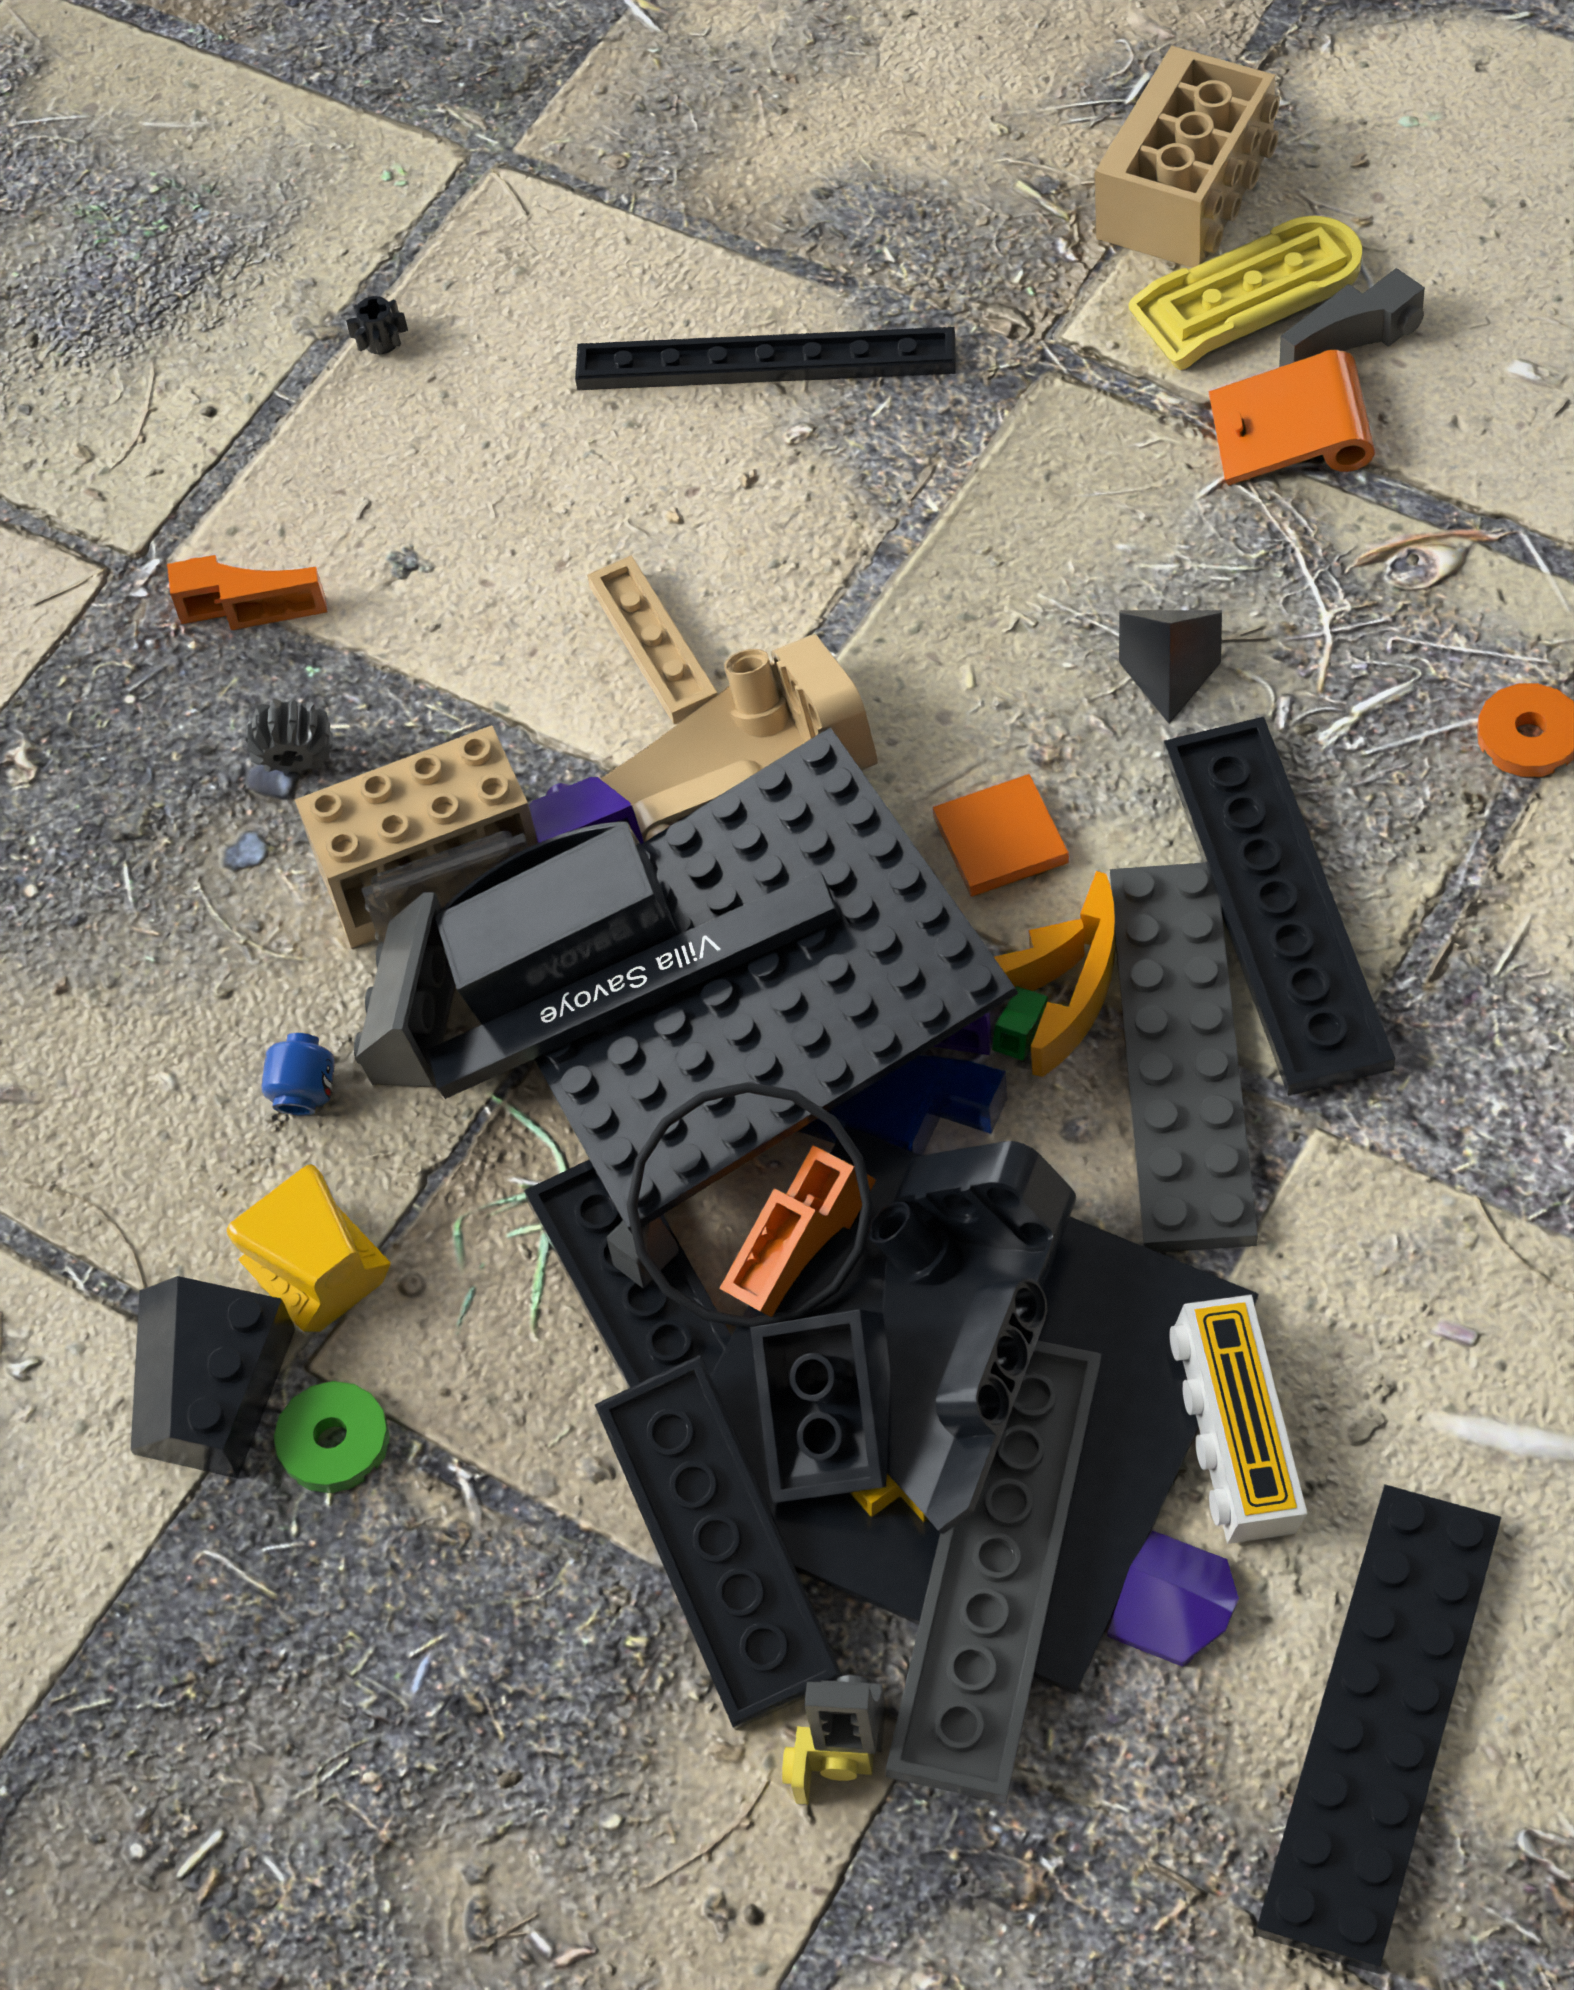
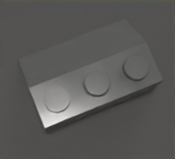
M424 892L392 918L388 923L385 940L378 944L376 950L377 973L373 987L367 989L365 996V1023L363 1031L357 1033L354 1041L355 1060L358 1064H361L372 1085L433 1086L435 1078L427 1049L443 1043L456 987L435 920V915L442 907L434 892Z

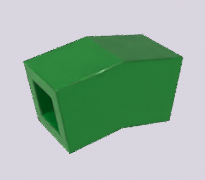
M1016 986L1018 994L1009 1000L1005 1010L995 1024L992 1050L1024 1061L1031 1049L1032 1041L1048 1002V996Z

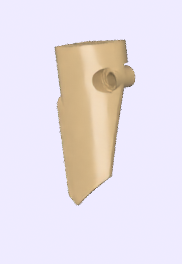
M816 634L772 650L773 662L771 663L768 653L761 649H746L731 655L724 664L729 682L727 688L646 748L600 778L631 803L644 842L829 727L834 731L861 770L878 764L861 696L853 681Z

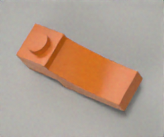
M216 555L191 558L167 564L170 595L181 624L226 616L230 629L237 630L328 612L326 596L316 567L280 571L251 570L218 563Z
M813 1145L787 1193L785 1194L775 1188L773 1189L719 1289L772 1317L787 1291L808 1262L842 1227L850 1229L862 1207V1201L854 1166ZM867 1174L871 1191L876 1179Z

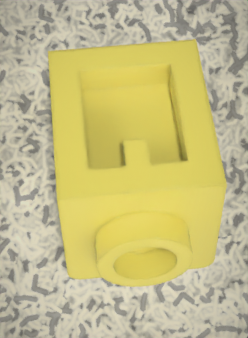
M797 1726L795 1747H785L782 1782L783 1784H791L796 1804L808 1805L812 1771H820L823 1777L831 1780H854L857 1778V1774L872 1775L874 1754L815 1750L810 1727Z

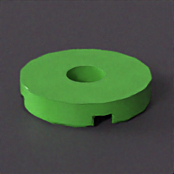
M336 1381L310 1386L293 1397L279 1415L274 1432L276 1455L287 1474L304 1488L310 1491L335 1493L351 1489L365 1481L364 1476L370 1473L374 1466L377 1469L385 1459L390 1440L387 1418L373 1395L355 1384ZM341 1427L347 1430L345 1439L336 1447L324 1448L317 1444L319 1436L328 1428Z

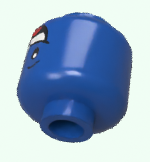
M306 1033L288 1034L286 1041L275 1043L266 1051L261 1084L263 1095L273 1102L272 1107L278 1112L297 1116L313 1115L317 1107L323 1106L331 1098L335 1069L334 1055L328 1049L320 1046L319 1038Z

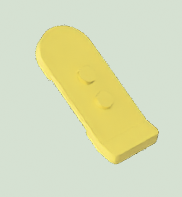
M1324 216L1298 217L1273 227L1270 234L1191 269L1181 268L1154 280L1128 303L1129 310L1174 367L1184 370L1206 353L1328 299L1348 284L1352 285L1356 281L1361 269L1362 244L1357 234L1349 226L1336 219Z

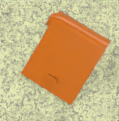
M1327 350L1315 356L1208 391L1224 477L1228 486L1323 455L1331 469L1341 472L1355 471L1366 466L1375 455L1354 357L1345 351ZM1243 424L1245 425V430H1246V433H1245L1244 436H1243V429H1244Z

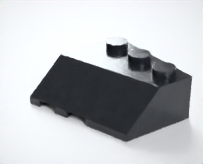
M176 1276L139 1290L130 1449L133 1455L238 1479L296 1330L281 1298Z

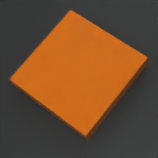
M1030 774L932 807L933 818L971 897L1069 863V853Z

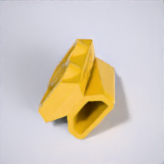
M312 1164L301 1168L228 1225L226 1231L230 1241L244 1253L238 1259L240 1263L270 1296L283 1300L293 1324L298 1326L303 1332H321L379 1287L384 1282L391 1262L336 1205L323 1174Z

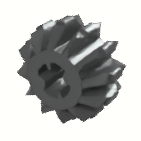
M294 698L289 702L272 699L270 705H257L255 713L249 716L245 731V741L247 742V751L250 752L251 762L263 765L265 771H283L284 775L289 772H298L304 775L307 768L315 770L322 768L323 760L329 758L330 749H332L333 733L330 732L327 712L315 709L313 702L301 704L295 702Z

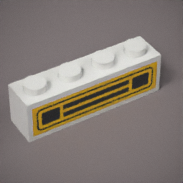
M1252 1295L1184 1304L1175 1326L1170 1328V1345L1174 1359L1176 1361L1183 1360L1187 1380L1183 1381L1184 1404L1189 1415L1196 1414L1200 1434L1196 1436L1197 1458L1202 1470L1209 1469L1214 1490H1211L1209 1493L1212 1519L1216 1526L1223 1525L1227 1544L1296 1534L1307 1515V1510Z

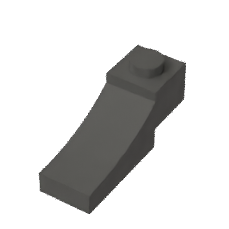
M1395 268L1364 293H1361L1350 284L1346 285L1281 335L1279 367L1315 356L1327 350L1347 351L1382 342L1389 347L1403 335L1413 333L1421 324L1424 317L1425 287L1398 268Z
M857 1675L841 1676L837 1678V1681L821 1680V1682H807L805 1710L815 1750L868 1754L882 1752L886 1708L882 1684H874L870 1679Z

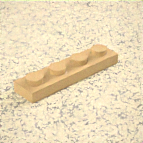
M632 555L587 574L590 589L674 725L680 723L718 694Z

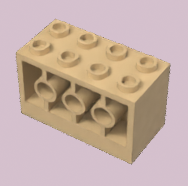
M1171 45L1095 170L1096 239L1191 268L1204 263L1209 253L1215 254L1221 244L1224 227L1228 220L1233 222L1238 216L1243 194L1246 189L1252 190L1256 185L1262 161L1265 157L1271 158L1276 149L1279 133L1273 130L1280 105V97L1275 95V74Z
M492 725L295 799L319 871L351 949L386 936L389 921L424 892H434L443 908L456 894L489 869L538 843L528 802Z

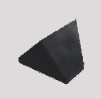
M1119 610V663L1170 724L1221 663L1222 610Z

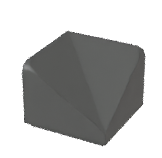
M658 1217L642 1227L646 1250L659 1269L662 1270L678 1254L679 1248L667 1227ZM622 1221L607 1236L613 1266L644 1289L653 1278L637 1256L632 1233L627 1228L625 1222Z

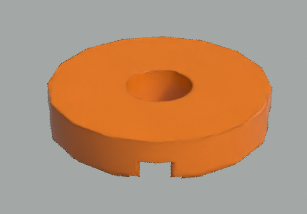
M1518 683L1500 689L1485 701L1478 716V745L1483 753L1485 749L1487 755L1492 758V763L1502 771L1520 777H1543L1555 773V768L1565 763L1567 766L1574 760V701L1558 689L1539 683ZM1532 724L1538 726L1543 733L1536 737H1527L1519 733L1517 728L1521 725Z

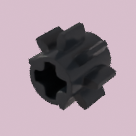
M371 296L360 301L358 305L355 304L353 306L356 318H350L346 320L350 337L356 340L359 351L367 349L370 353L381 355L389 353L396 346L401 345L399 333L408 331V326L404 313L398 310L396 300L393 299L388 302L383 297Z

